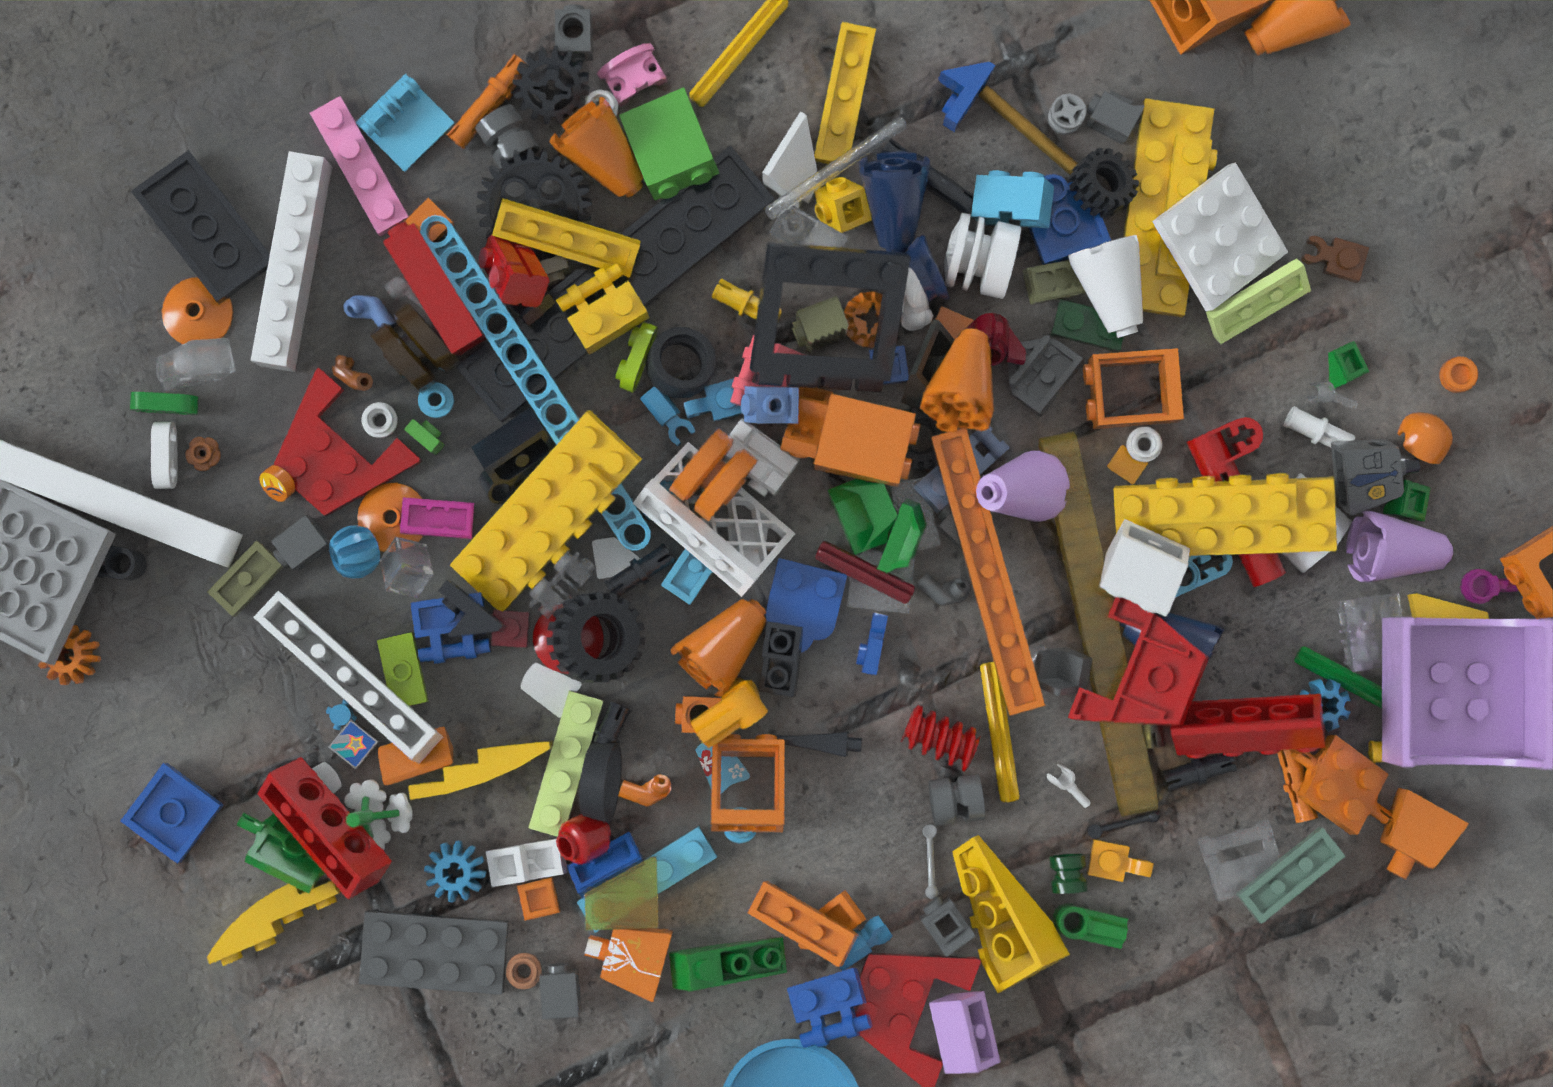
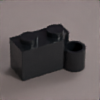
M528 408L471 447L484 469L479 477V482L488 499L494 504H504L515 492L513 484L534 471L556 446L531 408Z

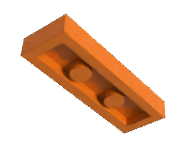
M769 881L763 882L748 911V914L838 967L843 966L859 935Z

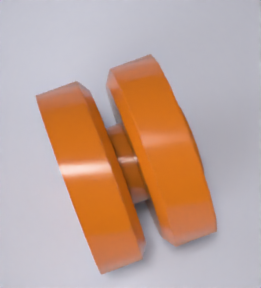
M720 428L700 448L669 488L678 498L685 501L690 499L702 487L705 491L696 501L694 511L708 522L722 505L726 506L747 481L745 477L758 462V459L746 449L737 451L728 463L723 461L733 447V439Z

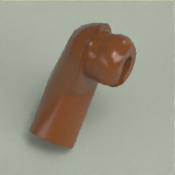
M338 355L335 358V366H332L333 375L352 389L369 390L373 385L372 377L367 373L352 371L355 364L354 359Z

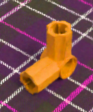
M739 677L735 680L731 689L721 697V701L691 720V725L699 739L709 749L738 728L745 729L765 716L768 709L761 701L759 690L752 679L743 680Z

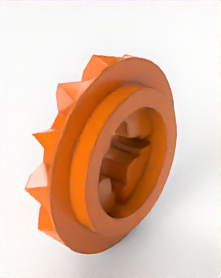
M877 291L861 292L848 302L844 310L849 325L847 335L854 343L862 347L874 348L878 323L874 324L870 334H868L866 321L855 316L867 315L869 310H871V306L874 305L875 315L879 318L883 294Z

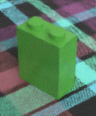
M684 87L619 115L645 183L654 200L671 198L678 194L681 189L693 184H704L712 176L719 174L715 160Z

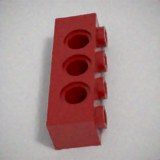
M302 757L269 772L258 792L259 797L347 899L354 897L381 880L392 862L391 859L365 831L363 826L350 827L347 824L346 818L350 812Z

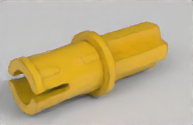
M721 278L719 284L714 289L712 299L739 311L738 315L740 316L746 314L756 319L759 298L754 296V291L750 290L747 292ZM779 309L778 321L781 317V309Z

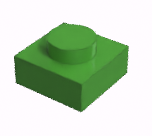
M412 419L404 428L407 433L434 455H437L445 446L438 439L442 433L427 420L420 424L415 419Z

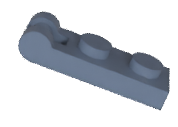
M991 426L984 431L976 430L969 436L979 474L983 473L1010 448L1004 440L1000 442L991 432L993 428ZM980 441L990 451L984 457L974 448ZM937 465L913 487L936 513L940 512L949 503L939 466Z

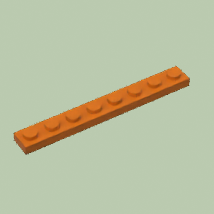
M961 428L956 432H947L931 437L932 445L1009 715H1014L1045 706L990 510L981 506L977 498L976 489L981 478L967 429Z

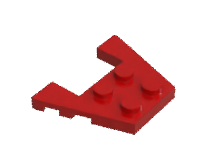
M318 367L313 374L273 465L286 470L294 481L295 490L324 516H329L366 495L367 492L377 486L387 483L407 469L417 466L421 463L422 459L400 439L396 438L373 464L366 460L321 419L324 412L344 392V389Z
M1115 597L1108 617L1139 629L1141 633L1114 700L1079 687L1068 718L1089 722L1183 726L1209 657L1156 613L1147 612L1137 603L1126 598Z
M869 953L859 976L867 1003L855 1006L854 1011L856 1017L868 1014L871 1019L872 1028L860 1031V1036L922 1087H935L943 1066L942 1059L910 1048V1043L934 979L936 978L970 991L981 960L976 957Z

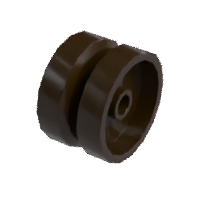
M406 302L394 313L395 321L405 332L402 337L390 324L382 323L370 336L384 352L382 355L404 379L407 378L423 394L436 383L435 375L424 362L429 359L439 371L447 373L460 361L454 354H451L443 340L420 314Z

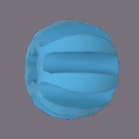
M358 525L346 526L337 531L330 540L329 552L332 563L343 577L351 579L363 578L372 573L380 562L378 543L373 533L366 527Z
M1320 678L1309 682L1310 693L1302 689L1299 695L1321 694L1322 699H1328L1329 701L1326 703L1328 711H1323L1324 725L1328 732L1338 729L1340 727L1338 718L1347 721L1351 711H1347L1344 708L1345 702L1351 701L1348 692L1344 691L1339 694L1338 691L1341 684L1331 679L1327 680L1325 687Z

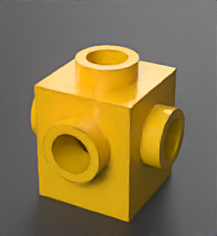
M837 177L827 181L826 186L814 190L817 201L815 212L821 223L843 233L872 220L863 186L844 177Z

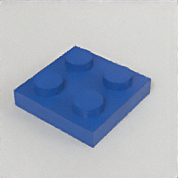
M163 763L120 822L178 864L183 861L224 804L173 766Z

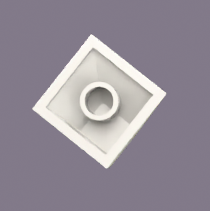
M802 112L798 114L762 172L765 188L797 209L800 208L803 201L809 204L815 196L814 190L819 188V185L815 183L818 172L807 115Z

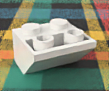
M1124 519L1106 551L1100 587L1114 597L1126 598L1137 603L1147 612L1159 613L1166 617L1188 567L1190 548Z

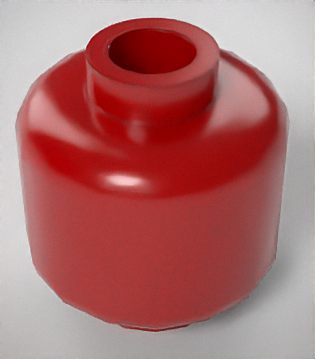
M580 814L562 823L556 839L557 848L566 860L578 865L585 864L607 852L610 846L611 830L607 822Z

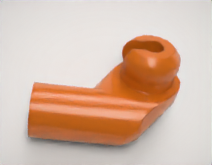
M663 774L654 776L653 779L642 786L624 780L618 797L649 807L668 796L671 791V782Z

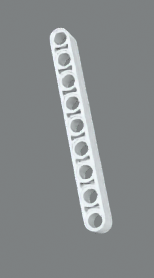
M0 440L1 480L230 568L243 534Z

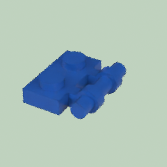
M482 592L469 594L485 607ZM444 598L410 603L415 638L430 637L431 647L418 649L420 663L434 661V664L446 663V659L465 656L466 659L477 658L478 654L491 652L489 638L476 640L475 635L462 636L463 642L444 645L442 634H449L465 615L463 611L457 615L441 602Z
M851 968L787 988L796 1023L809 1020L811 1022L812 1031L800 1034V1042L803 1048L816 1045L818 1048L829 1045L830 1040L846 1036L848 1039L859 1036L860 1031L872 1028L871 1019L868 1014L856 1017L854 1011L855 1006L867 1003L857 968ZM840 1011L842 1022L826 1026L824 1016Z

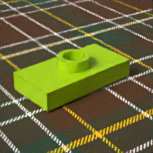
M414 632L377 640L387 687L408 706L429 702Z

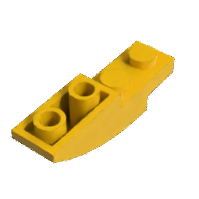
M332 881L313 888L310 894L290 884L273 891L242 913L227 928L207 956L209 964L221 960L222 965L225 966L243 958L241 951L254 946L257 952L276 944L275 936L284 932L280 918L286 924L303 917L302 909L315 904L317 910L338 902L335 895L341 893V891Z

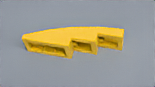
M553 740L477 749L479 763L443 767L444 781L409 785L410 800L448 794L487 782L525 765L552 749Z

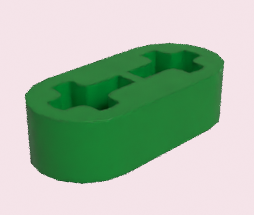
M131 392L130 410L143 413L198 415L199 397L173 393Z

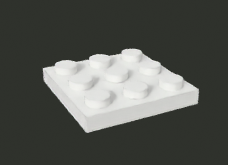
M1236 162L1225 166L1152 221L1205 311L1217 308L1288 253Z

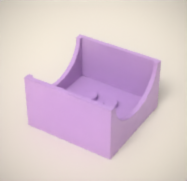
M1382 618V761L1401 767L1456 764L1553 769V619Z

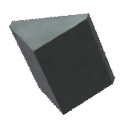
M932 320L901 399V403L922 410L920 406L924 391L954 342V338L939 320Z

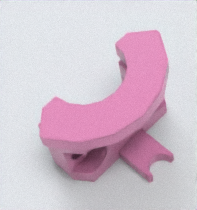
M651 43L633 47L619 54L606 63L597 73L600 80H605L620 107L627 104L641 90L652 85L659 86L667 82L663 71L652 54L654 48ZM650 67L657 68L654 72L649 71ZM620 86L621 90L615 91L614 88Z

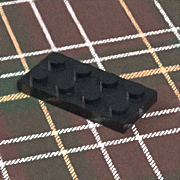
M189 150L131 191L219 305L267 270L270 253Z

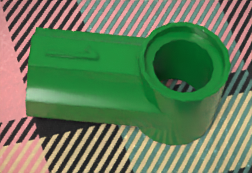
M1072 903L1059 905L1053 913L1052 922L1055 928L1070 939H1081L1118 949L1122 948L1126 940L1128 918L1079 907ZM1071 912H1077L1079 916L1078 925L1072 930H1066L1064 927L1065 917Z

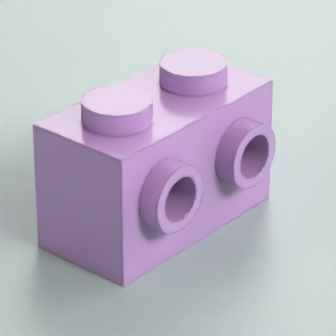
M984 991L951 993L929 1002L945 1074L978 1073L1000 1063Z

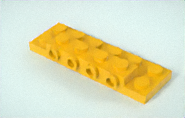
M1145 98L1142 104L1145 107L1141 112L1133 170L1135 169L1137 172L1133 180H1139V186L1135 189L1138 191L1137 195L1127 207L1123 238L1136 235L1139 242L1143 312L1184 317L1189 282L1152 221L1207 181L1208 170L1214 171L1217 161V150L1211 149L1212 139H1210L1214 108Z
M591 410L587 411L453 560L450 566L477 592H482V596L494 608L502 612L505 611L527 586L533 590L547 575L543 569L550 561L556 564L569 551L565 544L573 536L579 539L592 526L593 523L588 519L594 512L598 510L602 514L616 499L612 495L614 490L643 459Z
M1274 473L1266 475V480H1251V475H1234L1229 477V481L1215 482L1214 477L1202 476L1193 478V483H1178L1177 478H1161L1156 480V484L1115 486L1113 488L1116 533L1124 519L1190 548L1189 556L1337 551L1334 477L1289 479V474Z

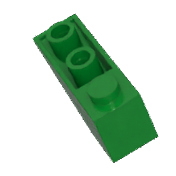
M783 937L699 946L669 952L672 986L680 990L696 991L787 973Z

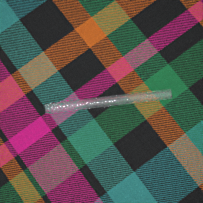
M897 117L765 207L767 216L772 220L902 132L907 127L904 119Z

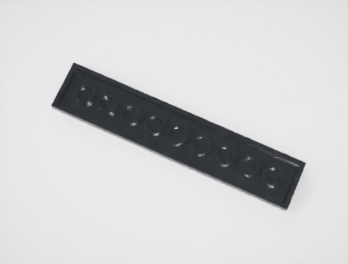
M731 145L714 158L719 174L712 176L704 184H693L681 189L675 196L661 200L621 233V235L641 241L630 277L623 275L612 283L615 288L629 281L644 307H646L775 202V198ZM582 264L548 293L556 302V299L568 293L566 289L574 284L578 287L595 276L594 272L600 268ZM602 288L585 298V301L590 305L606 295ZM556 302L530 326L519 316L515 319L554 380L588 354L567 319L579 311L576 305L563 312ZM504 327V328H503L501 331H499L497 334H500V333H502L503 331H505V330H506V327ZM489 341L456 366L502 423L528 402ZM516 344L509 349L508 358L512 364H521L526 360L527 350L523 345ZM535 374L529 378L527 387L532 394L537 395L547 387V381L543 375Z

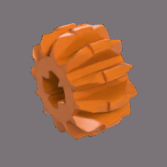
M73 625L55 665L46 664L42 661L38 664L41 669L50 668L46 678L55 680L59 677L61 685H69L71 680L75 684H81L84 682V674L94 675L96 673L90 663L101 661L100 656L92 655V650L97 649L100 644L97 641L88 642L91 637L89 630L79 632L78 625ZM66 649H73L74 657H69L72 661L65 660L64 654L69 653Z

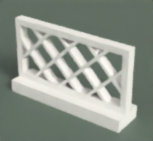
M687 442L656 477L649 481L633 504L742 597L792 539L795 533L742 487L727 504L729 519L714 518L713 516L708 522L704 518H699L690 510L689 504H695L701 495H693L690 499L682 501L675 494H671L660 485L663 480L675 481L683 471L682 459L685 456L692 459L698 452L693 445ZM735 505L746 506L751 511L752 519H738ZM716 527H731L733 541L723 539L717 533ZM739 527L754 528L756 542H742ZM762 528H771L782 539L779 543L765 542ZM743 550H758L760 565L756 567L744 557Z

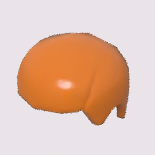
M1423 412L1407 415L1401 422L1397 433L1399 436L1405 433L1403 447L1406 451L1430 464H1440L1453 442L1449 426L1438 416Z

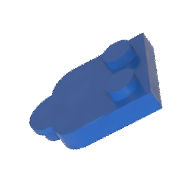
M1056 174L1044 176L1054 186L1049 228L1028 227L1042 265L1069 259L1068 255L1111 241L1104 220L1100 218V213L1092 216L1090 215L1091 208L1088 207L1084 211L1080 207L1083 204L1081 199L1077 202L1074 200L1073 196L1077 191H1070L1069 185L1072 182L1068 183L1063 177Z
M778 558L766 607V620L803 627L801 652L806 651L812 645L813 640H823L834 631L847 575Z

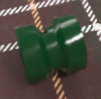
M1085 854L1049 856L1050 868L1057 871L1054 874V879L1051 881L1052 893L1070 894L1088 891L1087 879L1080 872L1086 866Z

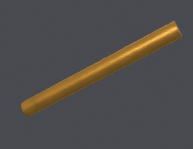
M988 85L981 91L979 97L1069 175L1074 172L1072 169L1078 164L1074 159Z

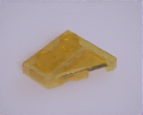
M657 856L642 861L585 893L586 930L659 927Z

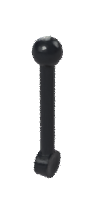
M1150 809L1147 814L1099 826L1092 824L1088 827L1087 833L1091 838L1097 839L1104 832L1146 821L1155 823L1160 819V813L1157 809Z

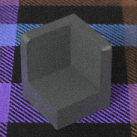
M1068 647L1038 651L1035 672L1040 689L1056 696L1076 694L1079 687L1087 690L1093 658Z

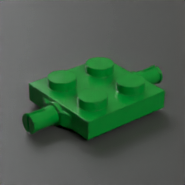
M245 812L242 814L237 826L256 835L255 841L247 852L244 862L310 894L318 879L325 872L274 813L263 822Z

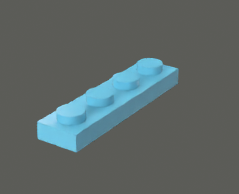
M698 826L644 859V866L589 896L581 898L577 901V904L596 933L716 859L717 854Z

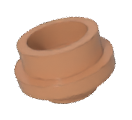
M530 953L516 954L509 960L506 966V977L509 983L518 989L532 988L538 983L539 975L542 973L540 961ZM522 964L528 965L531 969V973L527 977L521 976L518 972V967Z

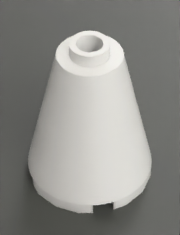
M1132 235L1068 255L1070 265L1108 333L1116 331L1117 338L1138 332L1137 325L1143 323L1140 253L1137 236Z

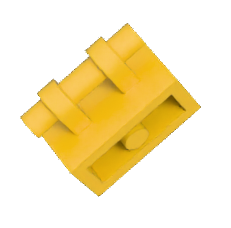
M617 263L606 270L603 267L594 272V277L578 287L574 284L566 289L568 293L556 299L563 312L574 305L578 308L579 311L567 319L589 355L650 318L629 281L618 288H615L613 285V281L624 275ZM603 288L606 295L588 305L585 298Z

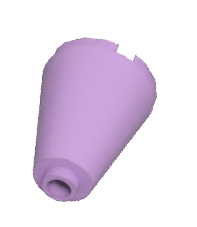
M1029 451L982 477L978 482L976 494L981 506L987 510L1029 521L1041 522L1056 517L1064 509L1067 502L1064 499L1066 490L1069 489L1070 481L1065 467L1057 457L1041 451Z
M1363 511L1364 515L1362 517L1356 516L1348 532L1346 553L1353 554L1354 564H1348V567L1354 579L1360 582H1374L1440 570L1450 562L1453 556V547L1446 535L1375 511Z

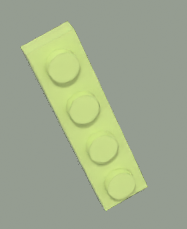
M573 691L568 692L528 827L529 829L557 837L562 823L569 820L581 780L584 758L589 746L592 744L593 732L596 730L604 700Z

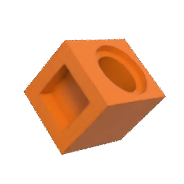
M683 696V703H676L675 724L682 725L681 732L696 733L691 725L692 708L699 704L711 708L720 702L721 698Z

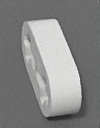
M154 422L151 429L152 484L155 489H173L176 487L178 475L176 425L174 422Z

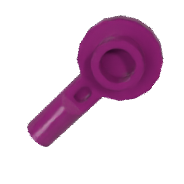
M1484 569L1468 571L1463 576L1460 585L1464 598L1474 604L1487 603L1493 596H1498L1499 592H1519L1516 585L1512 584L1507 578L1492 576L1490 572Z

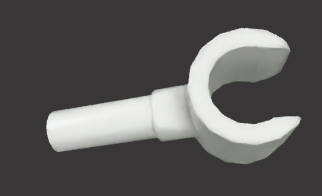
M1057 763V766L1062 770L1060 778L1056 779L1048 773V781L1060 789L1067 790L1084 808L1088 807L1091 802L1074 783V772L1064 765Z

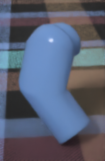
M355 295L344 303V312L351 318L373 319L378 327L382 323L390 324L392 327L397 324L377 297Z

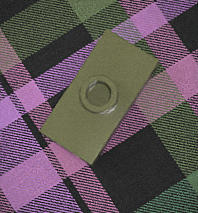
M1069 260L1030 267L1022 271L1030 305L1087 294Z

